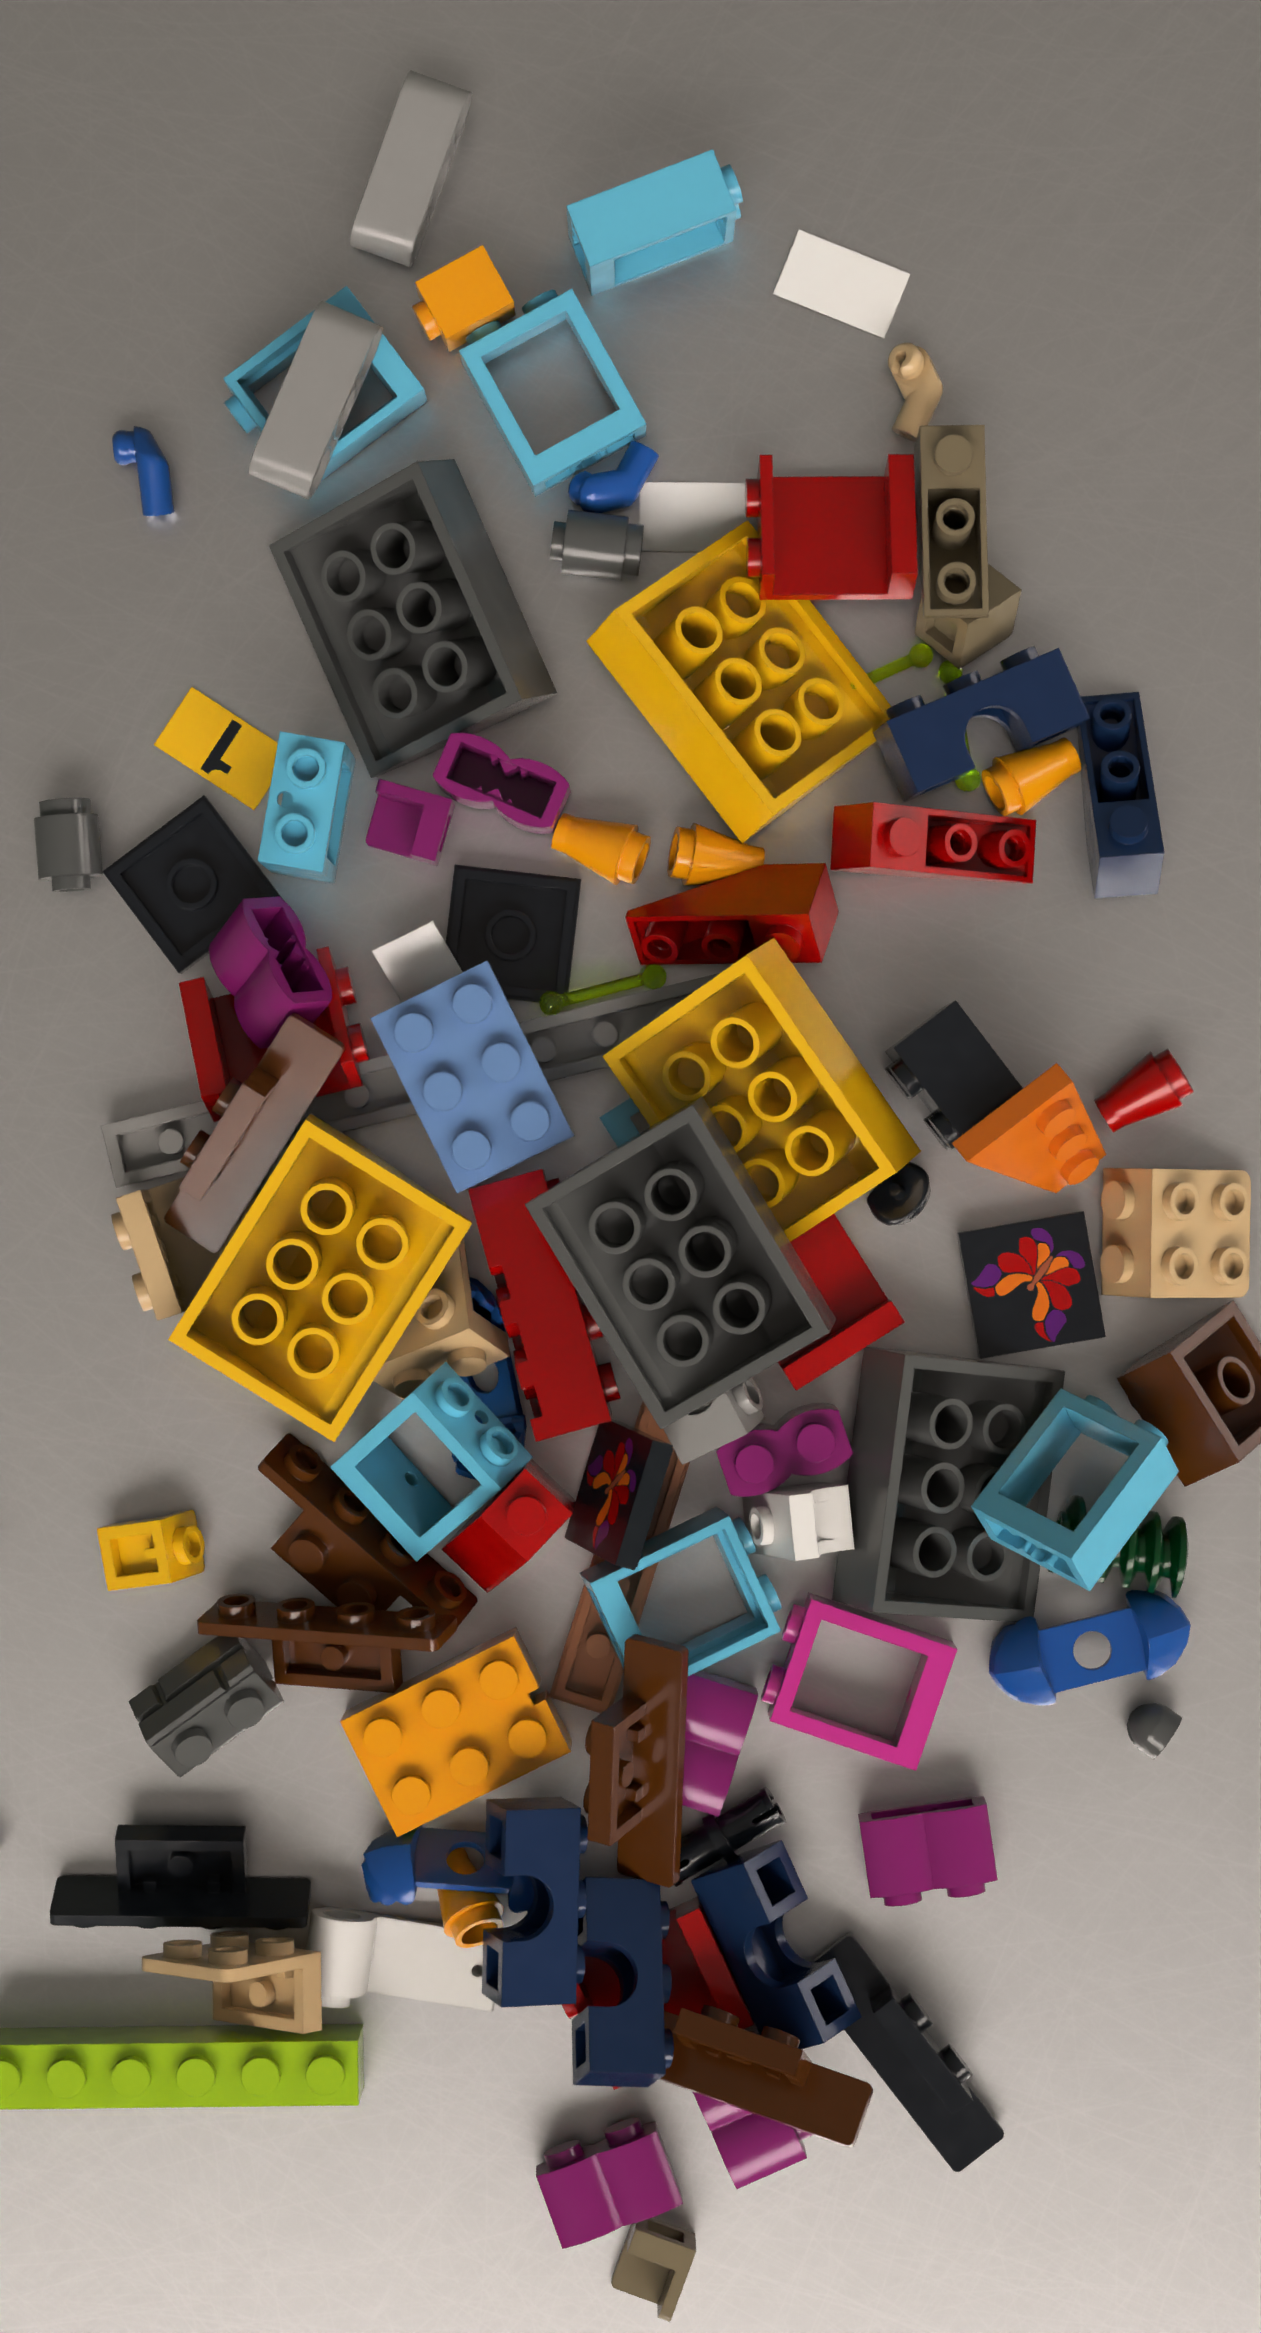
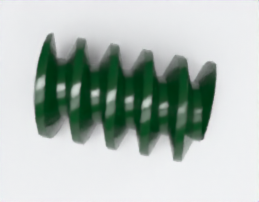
M1072 1496L1063 1511H1060L1056 1523L1074 1532L1087 1514L1083 1497ZM1149 1511L1097 1582L1104 1583L1112 1568L1116 1567L1119 1568L1121 1586L1123 1588H1129L1137 1573L1140 1572L1144 1573L1147 1593L1153 1594L1164 1577L1170 1580L1171 1596L1176 1598L1184 1580L1188 1559L1189 1543L1186 1523L1183 1517L1172 1516L1162 1531L1161 1518L1158 1512Z

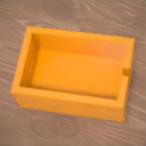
M517 1627L403 1682L394 1693H380L345 1711L340 1723L396 1837L571 1752L572 1739L552 1699L549 1697L548 1690L546 1689L536 1694L534 1703L529 1693L540 1688L541 1676Z

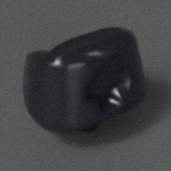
M909 1162L897 1173L880 1183L867 1197V1204L874 1217L888 1226L904 1225L916 1218L922 1212L930 1197L929 1176L922 1167Z

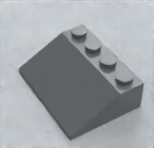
M455 459L417 461L269 545L371 778L383 775L445 747L452 733L475 734L557 693Z
M703 1096L637 1134L525 1204L660 1429L667 1427L828 1334L836 1321L834 1314Z
M865 1347L851 1447L853 1454L850 1456L847 1478L855 1549L838 1551L832 1600L872 1613L1018 1622L1024 1617H1034L1040 1565L991 1540L971 1505L1060 1388L1063 1389L1065 1371L922 1352ZM1052 1472L1025 1506L1046 1518Z

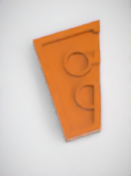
M1057 1063L952 1142L953 1146L967 1162L1054 1193L1059 1192L1068 1184L1075 1185L1087 1179L1096 1170L1099 1160L1106 1156V1152L1073 1081Z

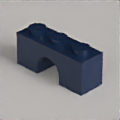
M1035 646L1029 647L1000 661L1003 672L982 680L978 670L945 684L943 688L947 696L925 705L922 696L917 695L887 709L886 713L889 720L874 731L873 734L903 801L907 802L958 780L976 768L965 741L966 727L971 718L985 717L1002 725L1009 734L1016 752L1030 749L1074 730L1090 719L1060 649L1057 648L1039 656Z
M562 1797L487 1799L485 1864L503 1876H529L534 1889L532 1905L522 1920L509 1927L483 1929L482 1994L501 2008L576 2004L577 1983H581L584 1979L585 1957L581 1945L578 1944V1919L583 1918L585 1915L587 1895L585 1885L579 1879L580 1854H584L588 1846V1826L584 1815L581 1814V1808Z
M782 1840L740 1853L738 1857L729 1862L724 1860L691 1880L760 2035L764 2026L773 2027L799 2038L798 2049H805L827 2042L862 2017L836 1959L833 1958L818 1963L807 1961L796 1954L786 1940L783 1931L784 1914L806 1901L808 1897Z
M585 1877L582 1881L586 1889L587 1907L584 1917L578 1919V1944L583 1949L584 1957L601 1959L612 1967L619 1979L621 1992L616 2006H588L572 2019L573 2085L649 2087L666 2074V2068H670L674 2053L672 2031L664 2029V2004L668 2003L672 1988L670 1967L668 1964L662 1963V1940L666 1939L670 1924L669 1906L667 1901H661L660 1885L647 1882L644 1879Z

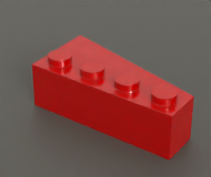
M544 1169L468 1189L491 1275L495 1277L497 1284L496 1295L504 1326L509 1338H512L515 1348L513 1354L521 1389L524 1391L526 1400L530 1401L534 1418L530 1419L536 1442L611 1421L612 1410L609 1402L621 1399L611 1362L599 1365L592 1340L603 1338V1333L584 1303L581 1304L577 1290L525 1206L530 1200L560 1183L559 1177L547 1181Z

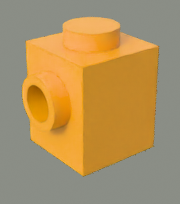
M483 245L415 282L418 297L421 301L412 306L414 314L427 338L431 341L440 336L449 352L467 343V336L483 325L497 320L501 324L516 316L514 301Z

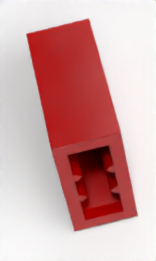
M531 1459L466 1522L441 1550L488 1593L527 1563L571 1517L574 1511L575 1499Z

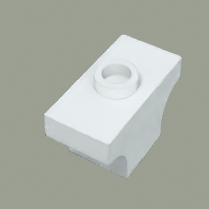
M820 1482L777 1487L761 1495L742 1497L745 1525L756 1548V1552L752 1554L799 1561L819 1558V1555L855 1549L848 1485Z

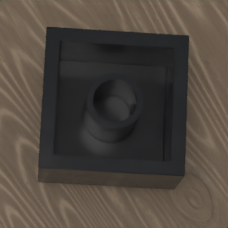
M956 1000L941 1008L885 1051L893 1062L885 1068L886 1073L907 1099L913 1098L916 1095L920 1097L931 1112L923 1121L946 1150L948 1148L951 1150L955 1148L952 1142L1023 1089Z

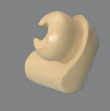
M905 342L895 346L888 357V367L905 399L892 430L901 437L916 442L919 427L928 426L943 394V384L928 353L919 346Z

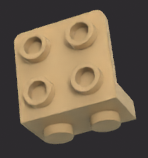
M1103 1168V1191L1101 1194L1103 1210L1102 1255L1100 1258L1102 1274L1101 1295L1143 1298H1239L1246 1295L1249 1289L1251 1179L1247 1172L1243 1170Z
M184 1177L151 1189L138 1190L116 1198L120 1212L111 1214L112 1223L122 1249L125 1251L133 1248L140 1273L132 1275V1281L144 1312L153 1309L156 1319L159 1321L187 1310L259 1195L258 1191L254 1194L223 1246L216 1253L207 1250L164 1221V1216L180 1192L178 1187Z
M464 1237L373 1380L401 1399H405L445 1362L459 1376L467 1377L479 1374L488 1365L510 1357L507 1333L473 1311Z
M222 1931L210 1934V1944L202 1945V1941L172 1940L163 1943L162 1953L142 1957V1971L213 1981V2020L300 2034L322 2030L321 1952L294 1948L293 1938L267 1937L257 1939L255 1943L249 1942L248 1932Z

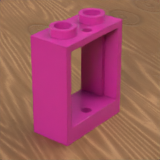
M808 1592L804 1607L796 1604L792 1605L784 1626L781 1640L791 1643L784 1665L780 1667L772 1664L763 1688L761 1701L770 1704L768 1709L769 1720L916 1771L958 1650L957 1647L950 1640ZM821 1620L921 1653L892 1741L792 1707Z

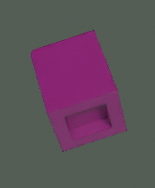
M378 779L375 790L378 797L366 836L367 845L438 866L455 809L453 799Z

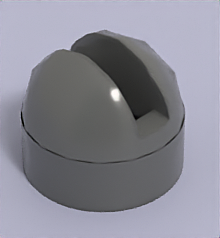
M1160 1703L1140 1705L1130 1713L1127 1722L1129 1738L1139 1750L1155 1759L1175 1734L1182 1717Z

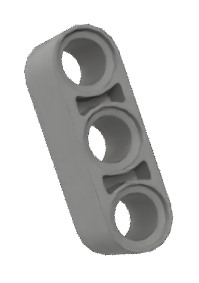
M410 70L399 93L361 199L350 235V246L412 267L418 256L462 134L471 104L472 92Z
M321 301L318 304L257 441L248 471L250 475L308 500L312 498L321 482L375 357L383 332L382 326L325 301Z

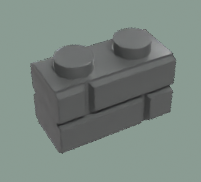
M217 1636L159 1678L155 1685H150L129 1700L134 1716L139 1722L138 1725L145 1742L178 1777H182L194 1767L204 1763L213 1753L246 1729L256 1725L265 1715L284 1702L277 1685L273 1681L271 1672L261 1655L245 1638Z

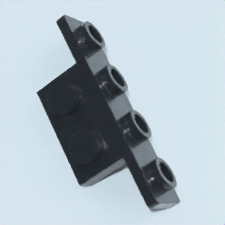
M118 1825L115 1836L117 1876H60L56 1881L50 1907V1923L52 1925L75 1926L79 1928L94 1926H138L144 1929L157 1927H202L205 1929L230 1927L267 1928L270 1930L304 1928L308 1922L311 1881L307 1878H248L246 1826Z
M846 1934L811 1962L818 1963L833 1958L836 1959L862 2016L844 2030L951 2169L955 2172H960L1002 2140L1004 2137L1003 2129L966 2082L973 2074L960 2055L950 2044L941 2049L927 2032V2029L933 2025V2022L915 1997L909 1993L904 1998H901L852 1934Z

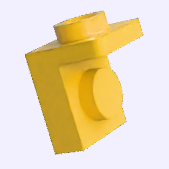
M193 1510L180 1511L158 1518L114 1523L97 1528L108 1591L168 1584L204 1572V1539L197 1526L196 1515Z

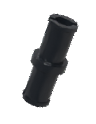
M767 1787L759 1790V1793L721 1814L719 1817L711 1814L707 1815L702 1819L703 1826L681 1838L680 1878L674 1884L675 1887L722 1858L726 1862L735 1859L740 1855L739 1848L778 1825L781 1826L786 1823L778 1803H772L771 1800L774 1799V1796Z

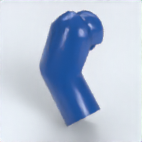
M134 426V431L119 430L115 432L112 437L115 461L120 465L137 463L143 516H161L174 513L169 464L151 432Z
M631 441L616 470L594 474L583 471L576 474L569 484V498L585 512L606 513L625 509L636 501L659 455L651 448L639 442Z

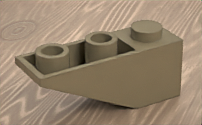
M985 425L920 426L914 446L916 520L923 619L988 618Z

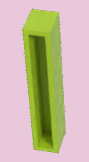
M322 2024V2030L306 2034L249 2025L0 2028V2110L357 2106L360 2103L364 2089L363 2024Z

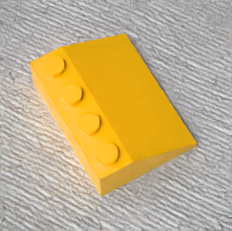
M748 520L616 608L586 641L742 844L875 744L877 740L873 732L889 720L886 710L892 707L810 600H759V577H747L746 573L747 538H758V532Z
M775 938L770 939L745 955L602 1056L650 1127L703 1096L790 1242L897 1173L921 1152Z
M310 1114L305 1119L168 1340L335 1442L472 1225V1221L366 1147L313 1114Z

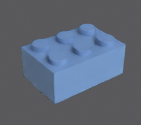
M488 961L370 1018L457 1194L575 1136Z

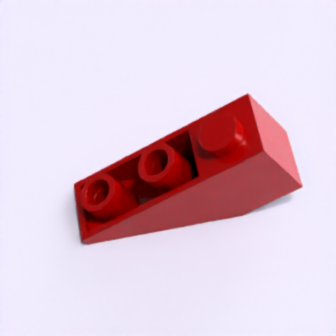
M878 802L834 806L830 870L884 876L1032 884L1036 820Z
M826 863L764 864L628 910L625 918L640 965L734 964L772 938L776 939L791 963H822L839 910Z

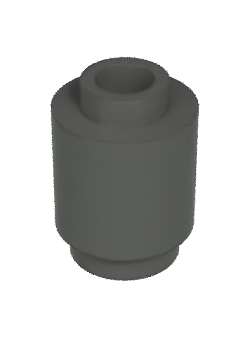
M568 510L566 522L554 521L550 560L562 561L561 574L622 581L623 575L638 576L644 525L629 523L628 516Z
M61 798L39 802L40 817L34 818L38 880L52 881V892L90 890V878L103 876L98 814L91 813V800L89 798Z

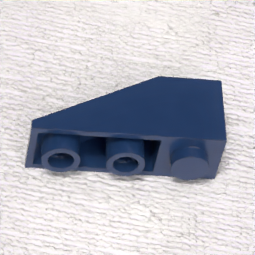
M1139 692L1081 696L1090 719L1077 727L1079 757L1082 767L1081 783L1086 845L1094 899L1158 894L1165 852Z

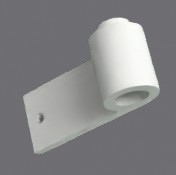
M321 1907L311 1910L306 1950L321 1952L322 2006L346 2008L350 2006L351 1998H359L367 1992L488 2012L494 2010L495 2003L482 1994V1975L480 1974L482 1973L483 1944L471 1948L459 1947L456 1945L454 1938L444 1933L443 1924L344 1908Z

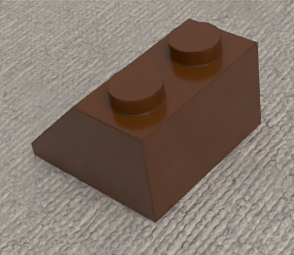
M1234 1300L1221 1306L1148 1352L1117 1378L1128 1396L1129 1402L1142 1420L1158 1428L1168 1439L1166 1447L1179 1470L1177 1476L1184 1487L1239 1463L1261 1444V1343Z

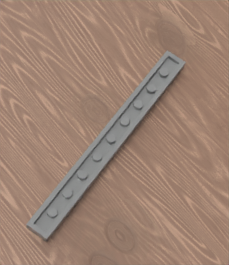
M718 974L519 1022L548 1082L606 1068L609 1066L602 1057L604 1054ZM389 1055L358 1063L363 1086L315 1097L285 1147L290 1145L310 1114H313L342 1133L416 1115L417 1112ZM204 1102L190 1103L101 1125L116 1188L189 1171L190 1168L180 1163L186 1150L200 1130L211 1135L219 1122H213Z

